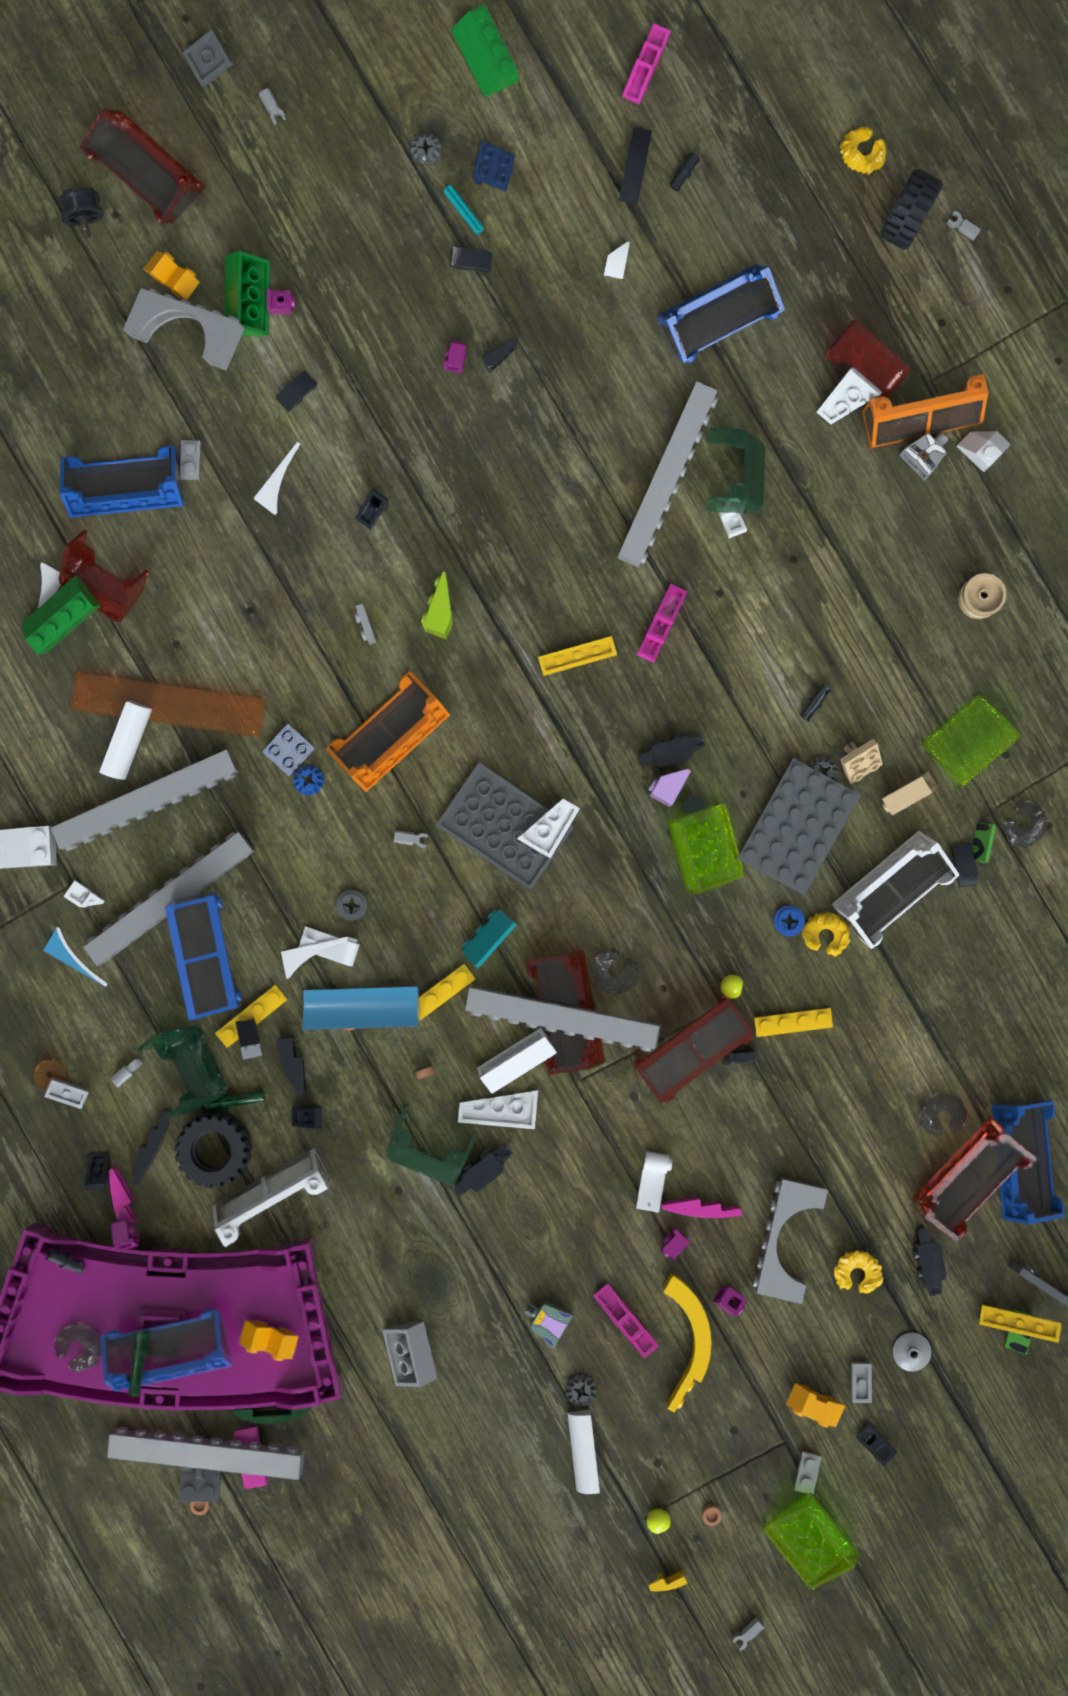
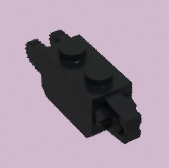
M682 734L672 736V740L664 742V739L653 742L650 751L642 753L638 757V762L641 765L654 763L655 767L662 769L691 759L693 752L705 747L703 737H688V735L683 737Z
M504 1144L494 1151L492 1149L489 1152L485 1150L478 1156L479 1160L477 1162L467 1164L462 1169L464 1171L462 1179L454 1188L457 1195L459 1194L460 1196L469 1189L480 1192L502 1174L504 1163L513 1154L511 1149Z
M919 1225L916 1228L917 1241L913 1242L914 1248H912L913 1258L918 1263L916 1274L918 1279L925 1283L930 1296L942 1294L941 1280H944L947 1276L941 1245L931 1238L927 1228Z

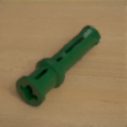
M264 1090L234 1095L222 1093L221 1096H205L207 1113L218 1109L225 1111L232 1106L265 1102Z
M135 1332L132 1335L134 1337L133 1349L130 1350L133 1358L128 1396L141 1395L144 1360L149 1353L147 1345L148 1338L151 1337V1334Z

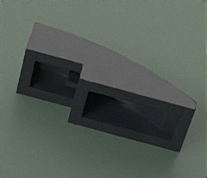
M295 1037L278 1038V1052L285 1073L299 1095L304 1096L307 1093L304 1055L296 1056Z

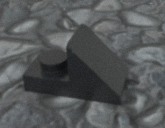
M372 488L355 519L371 530L374 528L380 515L388 509V499Z
M255 1018L235 1022L243 1060L262 1056Z
M293 1106L292 1126L312 1129L322 1128V1107Z
M109 1153L89 1155L84 1183L86 1190L105 1189L106 1183L110 1182Z

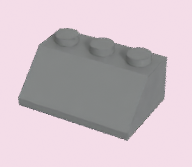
M409 1322L382 1329L395 1386L422 1387L437 1379L424 1322Z

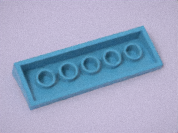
M419 986L304 990L302 1030L413 1027L420 1025Z

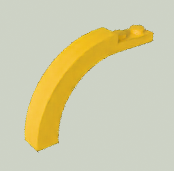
M671 1272L662 1287L663 1293L674 1299L685 1311L692 1325L694 1339L690 1362L666 1403L667 1408L675 1412L677 1408L680 1409L685 1400L683 1397L686 1392H690L695 1383L693 1380L695 1379L701 1383L706 1373L711 1355V1332L700 1300L686 1282Z

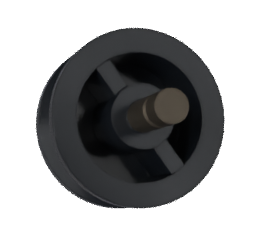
M92 187L64 190L57 200L59 207L63 211L61 214L62 222L71 226H81L83 238H91L88 224H93L104 216L103 209L99 207V193L94 191Z

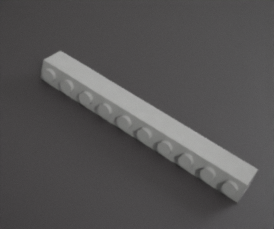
M696 382L620 550L618 559L636 567H639L640 563H645L649 554L646 553L648 545L652 547L656 536L653 534L656 528L660 530L664 521L661 516L664 511L668 512L672 503L669 500L671 494L675 495L680 484L677 483L679 476L683 478L687 467L684 465L687 459L691 460L695 449L692 447L695 442L699 443L703 434L700 431L702 425L706 426L711 415L708 414L710 407L714 409L719 399L715 397L718 390Z
M226 749L50 829L59 849L70 851L77 848L78 843L84 842L85 844L95 840L94 836L101 834L104 836L113 832L112 828L116 826L122 828L129 825L130 820L134 818L137 820L143 819L152 810L154 812L165 809L164 805L170 802L172 804L181 802L183 800L182 797L188 794L191 797L200 793V789L207 787V789L218 785L217 781L222 779L225 781L236 777L235 773L239 771L230 751Z
M235 832L231 833L225 838L227 840L222 845L220 843L216 844L210 849L211 853L206 857L202 855L197 858L194 866L191 868L189 866L185 867L179 872L180 876L175 880L171 878L166 881L163 889L160 891L158 889L154 890L148 895V900L135 904L132 912L129 914L127 912L123 913L117 918V923L104 927L102 929L103 933L98 937L94 935L86 941L87 945L83 948L96 966L103 965L167 917L165 906L171 900L197 895L255 852L244 835L240 832L237 834Z
M474 986L469 988L465 1010L470 1011V1015L481 1017L482 1014L489 1015V1019L492 1020L504 1018L508 1019V1023L519 1024V1022L527 1023L526 1026L531 1028L543 1026L546 1031L556 1032L558 1029L564 1031L566 1035L575 1036L576 1033L582 1034L585 1039L594 1040V1037L601 1038L602 1042L613 1044V1041L621 1042V1046L632 1048V1045L640 1046V1050L649 1052L657 1048L661 1024Z
M117 1427L109 1434L107 1458L299 1480L303 1474L305 1450L299 1449L297 1446L284 1448L278 1444L266 1446L261 1445L259 1442H250L248 1444L242 1443L241 1440L223 1441L222 1438L218 1437L204 1439L200 1435L187 1437L182 1433L169 1435L164 1431L151 1433L145 1429L134 1431L128 1430L127 1427Z

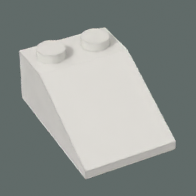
M52 826L0 830V869L57 865L56 840L50 829Z

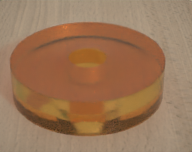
M48 1059L36 1066L34 1081L39 1088L47 1089L51 1080L47 1076L49 1071L52 1072V1077L65 1081L66 1070L61 1062Z

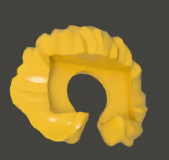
M859 127L845 134V139L839 147L844 163L852 170L862 172L863 174H870L874 170L880 169L885 163L887 153L883 139L875 141L872 152L867 156H863L857 150L861 142L869 140L873 135V130L869 127Z
M828 911L826 913H817L814 917H809L808 922L805 923L802 929V936L806 945L810 949L817 951L821 946L819 940L820 931L829 929L832 931L834 938L828 944L826 952L828 955L832 954L833 956L841 954L842 950L850 943V929L847 927V922H844L839 915L829 913Z
M858 1250L851 1251L850 1253L846 1252L839 1259L837 1266L834 1267V1276L840 1289L845 1288L849 1290L851 1288L852 1280L850 1273L855 1268H861L865 1272V1278L858 1283L860 1293H870L883 1282L882 1266L878 1264V1260L874 1259V1256L869 1255V1252Z

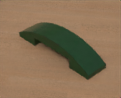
M312 1407L274 1411H255V1408L233 1409V1415L254 1423L275 1424L296 1419L306 1414Z

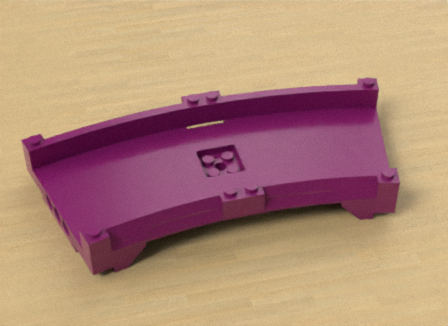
M35 1222L23 1230L12 1266L8 1270L0 1294V1391L13 1395H41L45 1393L100 1404L175 1411L240 1409L274 1405L280 1408L295 1410L319 1406L324 1402L341 1399L345 1388L341 1370L336 1368L314 1262L317 1254L313 1237L294 1240L290 1245L259 1250L192 1253V1249L153 1247L150 1251L134 1249L119 1251L112 1246L80 1241L51 1233L53 1228ZM50 1248H54L64 1254H71L75 1259L84 1261L86 1263L83 1265L85 1266L84 1271L78 1274L68 1268H60L58 1264L45 1259V1257H48L46 1256L47 1251ZM147 1271L186 1273V1277L147 1275ZM211 1308L218 1310L223 1315L232 1366L141 1386L140 1396H128V1389L115 1391L104 1384L100 1335L107 1334L106 1332L110 1330H119V1333L126 1334L199 1318L204 1313V1310ZM245 1320L266 1322L268 1327L276 1329L283 1327L298 1335L293 1358L277 1361L266 1351H257V1353L247 1352L246 1348L239 1344ZM215 1325L168 1336L174 1365L205 1359L206 1355L218 1350ZM221 1330L222 1348L223 1351L226 1353L224 1339ZM165 1338L149 1339L147 1345L149 1353L144 1360L143 1372L170 1366ZM133 1343L112 1348L117 1374L127 1373L130 1375L133 1358L130 1350L133 1349ZM105 1347L107 1374H112L108 1350Z

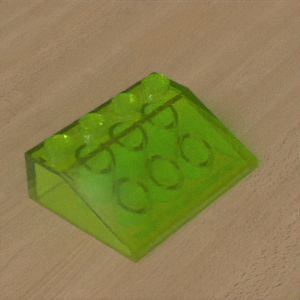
M978 695L921 745L959 788L965 786L1022 736L1002 714L982 696Z
M726 803L667 820L687 894H701L745 877L742 862L738 860L739 851Z
M811 1492L794 1501L762 1528L763 1532L810 1590L854 1569L860 1555L859 1551Z

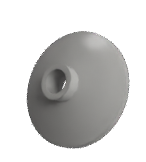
M904 1333L896 1339L893 1345V1358L902 1369L918 1371L928 1364L931 1358V1346L928 1340L919 1333ZM913 1350L917 1352L914 1357L910 1356Z

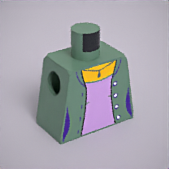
M543 1301L539 1308L529 1303L524 1311L526 1315L533 1318L530 1322V1328L553 1348L573 1317L572 1311L547 1301Z

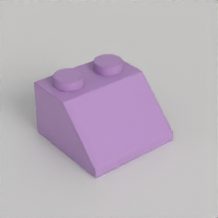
M686 769L661 776L658 780L655 779L649 788V791H651L649 796L670 807L673 805L691 771Z

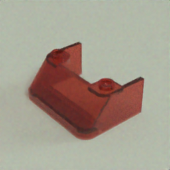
M852 320L846 326L823 358L825 361L829 358L834 363H842L844 361L851 368H855L882 392L877 397H886L888 399L910 373L909 367L855 320Z
M84 529L66 545L58 578L59 583L63 587L75 575H78L102 605L97 611L115 622H121L143 592L149 571L145 569L138 577H130L125 583L95 564L96 556L94 551L85 545L88 531Z

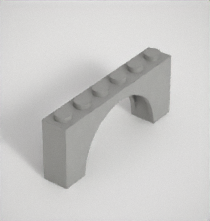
M140 289L123 331L134 339L148 343L152 334L161 325L176 318L197 320L201 323L205 333V350L202 358L214 367L227 370L245 329L239 323V319L231 315L225 317L216 310L212 312L207 311L205 307L198 304L193 306L190 302L183 299L178 301L169 294L160 295L154 289H149V291Z
M780 1177L779 1181L775 1183L774 1192L776 1197L770 1204L772 1214L771 1218L767 1219L765 1230H768L767 1236L762 1239L761 1249H763L762 1257H758L757 1268H759L758 1275H755L753 1278L752 1287H755L754 1290L757 1294L802 1304L806 1284L804 1281L789 1275L782 1268L776 1250L777 1237L783 1224L795 1213L809 1208L824 1209L828 1190L823 1186Z

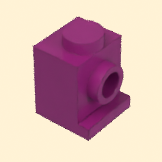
M267 289V309L269 314H292V308L296 307V298L292 295L291 291ZM278 299H284V301L278 302Z
M452 341L450 349H446L445 360L448 361L443 362L444 370L463 373L467 353L466 345L459 341Z
M128 1218L119 1219L117 1223L111 1224L113 1244L116 1249L121 1251L139 1246L138 1242L134 1240L136 1236L135 1227L129 1223Z
M674 1226L672 1228V1235L669 1233L662 1240L663 1244L660 1251L667 1258L671 1256L675 1260L690 1241Z
M721 1286L712 1303L719 1306L729 1315L738 1316L743 1312L747 1299L731 1287Z

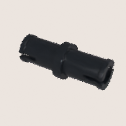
M690 152L688 158L682 166L678 167L677 174L669 183L670 188L674 191L679 192L681 186L686 179L691 177L692 170L700 161L695 153Z
M821 684L814 696L808 699V704L799 715L809 722L817 709L823 706L822 702L832 690Z
M50 1248L46 1253L48 1257H45V1259L58 1264L62 1269L68 1268L78 1274H81L85 1269L83 1265L86 1263L73 1258L69 1253L64 1254L54 1248Z

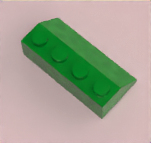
M485 4L467 12L451 29V32L484 98L517 83L518 70Z
M237 251L225 256L224 316L228 317L231 315L240 320L239 323L245 328L242 336H269L267 289H269L270 261Z
M75 575L21 623L25 640L37 655L48 653L102 605L78 575Z

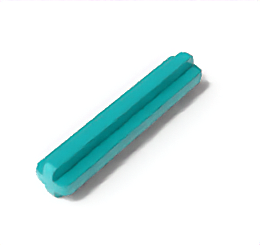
M448 185L444 189V194L476 235L483 232L484 226L452 185Z

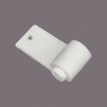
M305 926L298 948L340 938ZM346 936L348 941L324 949L316 955L353 967L360 944L357 943V939Z
M646 1151L636 1209L659 1213L665 1174L667 1170L671 1171L672 1159H669V1155Z

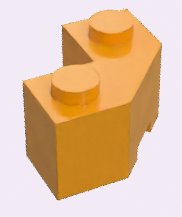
M156 251L143 269L162 286L165 285L172 290L171 292L177 297L187 300L200 283L195 278L196 274L188 267L184 269L177 266L173 262L174 258L169 253Z
M245 1320L239 1344L244 1346L247 1352L257 1353V1351H266L272 1355L273 1359L283 1361L284 1359L293 1358L299 1336L283 1327L276 1329L268 1327L266 1322Z
M795 1383L786 1405L792 1408L794 1414L811 1418L826 1428L828 1426H837L845 1408V1405L835 1398L819 1394L807 1385Z

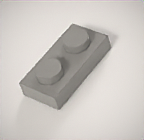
M181 440L180 479L200 480L201 441Z
M357 605V611L354 614L357 623L361 622L363 630H360L363 640H367L369 645L377 643L364 605Z
M52 1077L44 1097L82 1109L89 1089Z
M851 1362L852 1403H872L871 1362Z
M801 1451L793 1487L795 1491L814 1494L822 1458L821 1454Z

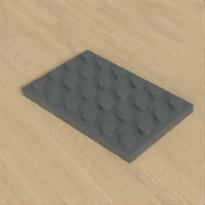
M792 758L737 859L805 896L861 795Z
M480 762L436 824L437 827L529 890L533 888L574 828L572 825L569 826L551 858L518 840L517 838L550 810Z

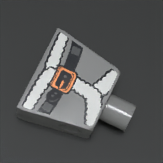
M939 433L935 438L930 434H926L905 448L899 456L925 481L947 453L942 446L948 439L943 433Z

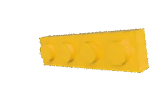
M612 636L540 656L538 659L543 676L616 656L617 652Z
M465 963L419 997L420 1020L476 979Z
M274 985L215 1034L228 1048L239 1039L235 1022L255 1018L257 1025L288 999L279 987Z
M831 1008L753 1017L756 1037L833 1027Z
M983 1304L979 1324L1059 1343L1062 1322Z

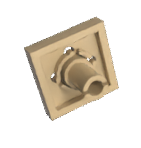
M874 739L857 748L854 742L849 743L852 748L848 744L845 746L844 751L847 752V755L841 758V763L846 780L850 785L860 781L865 775L876 771L883 765L878 744Z

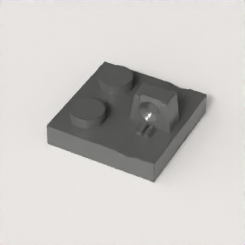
M212 29L183 52L203 87L233 65L219 37Z
M181 1466L180 1502H220L221 1471Z

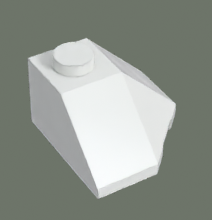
M997 431L969 432L957 447L985 472L1011 444Z

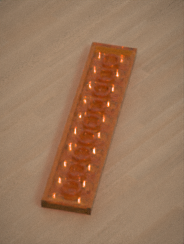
M76 672L71 703L72 711L120 717L126 701L132 700L152 709L148 722L261 738L266 699Z

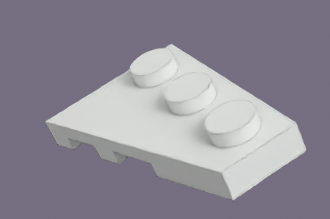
M852 367L817 413L828 423L833 424L882 392Z
M562 799L517 839L551 858L580 808Z

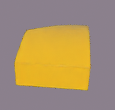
M682 1569L666 1578L661 1572L657 1575L659 1579L650 1582L648 1586L651 1591H666L688 1583Z

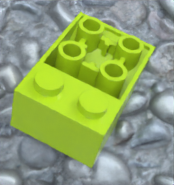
M442 572V575L436 579L434 585L436 592L431 594L429 598L428 613L424 612L421 623H423L422 626L425 632L447 640L453 624L448 580L446 573Z

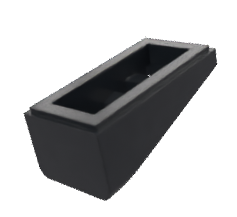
M516 338L482 355V362L488 373L492 372L518 347Z

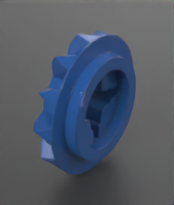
M313 765L301 766L294 774V786L303 795H314L323 787L324 776L320 769ZM313 773L311 779L316 784L308 783L305 786V780L301 776L308 777Z
M794 906L780 908L774 917L775 928L784 936L797 935L805 924L803 913ZM790 912L791 919L797 922L791 923L788 929L787 923H784L781 919H787Z

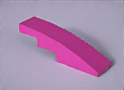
M653 23L647 41L643 45L623 92V98L640 104L671 34L670 30Z
M670 584L637 653L638 656L653 663L655 662L688 591Z
M115 1166L109 1170L110 1191L117 1220L128 1218L129 1223L133 1224L138 1219L129 1203L134 1201L135 1198L120 1170ZM136 1234V1236L134 1237V1240H136L137 1242H139L140 1239H139V1237H138L137 1234Z
M699 1196L661 1202L663 1210L681 1215L701 1218L742 1216L739 1205L721 1208L719 1201L701 1203Z
M609 1283L593 1295L643 1358H646L659 1347V1344Z

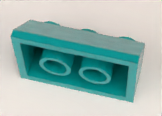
M500 909L498 911L493 910L487 917L489 922L485 926L481 924L474 932L476 934L475 938L472 941L468 939L462 945L464 950L461 953L477 968L484 963L517 925Z

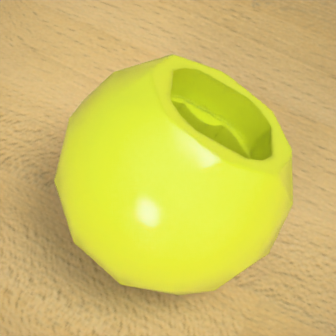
M737 975L724 977L720 984L721 992L725 997L736 999L741 994L743 980Z
M660 1508L650 1511L646 1520L647 1527L655 1534L666 1531L671 1524L670 1515Z

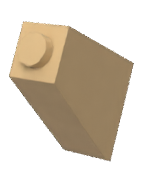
M929 771L886 795L882 799L884 801L882 805L887 812L894 815L933 793L938 786Z

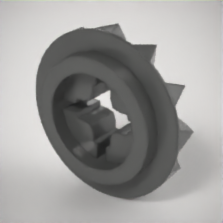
M423 133V135H417L414 141H412L411 153L417 162L430 164L439 158L441 145L433 134ZM424 142H426L428 147H431L428 148L427 155L424 152V149H421L424 147Z
M817 757L808 765L818 772L820 771L819 766L822 768L829 767L828 771H826L827 777L834 781L837 778V766L831 758Z
M355 890L343 892L336 903L339 915L349 921L360 919L367 909L366 898ZM353 897L354 903L360 905V907L354 908L351 914L350 907L344 906V904L350 903Z
M585 1375L572 1377L566 1385L568 1401L573 1403L574 1406L581 1407L591 1404L596 1396L594 1381ZM585 1384L584 1391L587 1394H581L578 1398V1391L576 1389H580Z

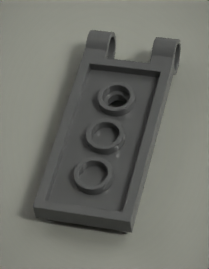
M1012 1260L1009 1265L1012 1270L1068 1306V1295H1065L1036 1276V1271L1022 1261L1016 1263Z

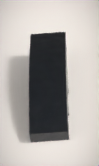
M633 128L619 201L638 204L652 135L651 130Z
M165 1108L161 1110L159 1126L151 1127L148 1143L139 1146L132 1185H137L141 1182L160 1151L169 1127L172 1109Z

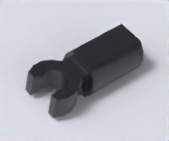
M754 1049L734 1050V1053L728 1050L721 1051V1054L729 1056L727 1061H721L723 1065H729L734 1061L735 1064L755 1062Z

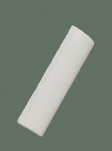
M132 700L126 701L99 773L116 779H126L151 714V708Z
M539 1028L477 1067L478 1074L489 1091L494 1093L556 1054V1050L544 1030Z
M590 1410L567 1412L576 1490L583 1494L600 1493Z

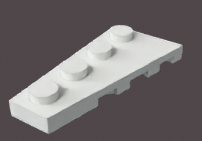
M538 1090L461 1102L459 1105L458 1123L535 1129Z

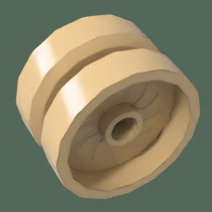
M987 573L978 574L964 583L959 590V607L970 618H988L1004 605L1006 589L1002 581L995 575Z

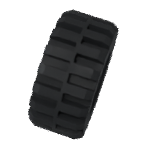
M914 169L881 229V238L903 250L909 249L944 185L942 180L921 169Z
M211 1111L210 1113H203L187 1123L177 1137L178 1143L175 1144V1151H177L175 1160L180 1163L178 1167L180 1172L184 1171L186 1173L185 1178L187 1180L192 1179L195 1181V1185H204L205 1188L213 1186L219 1188L225 1184L228 1185L238 1178L248 1166L247 1164L252 1156L250 1154L252 1143L249 1140L251 1136L249 1132L245 1131L244 1128L246 1126L243 1122L240 1124L237 1121V1117L234 1115L232 1117L228 1116L226 1112L217 1113V1111ZM207 1132H218L225 1136L230 1143L231 1156L227 1163L220 1167L208 1166L198 1156L197 1142Z

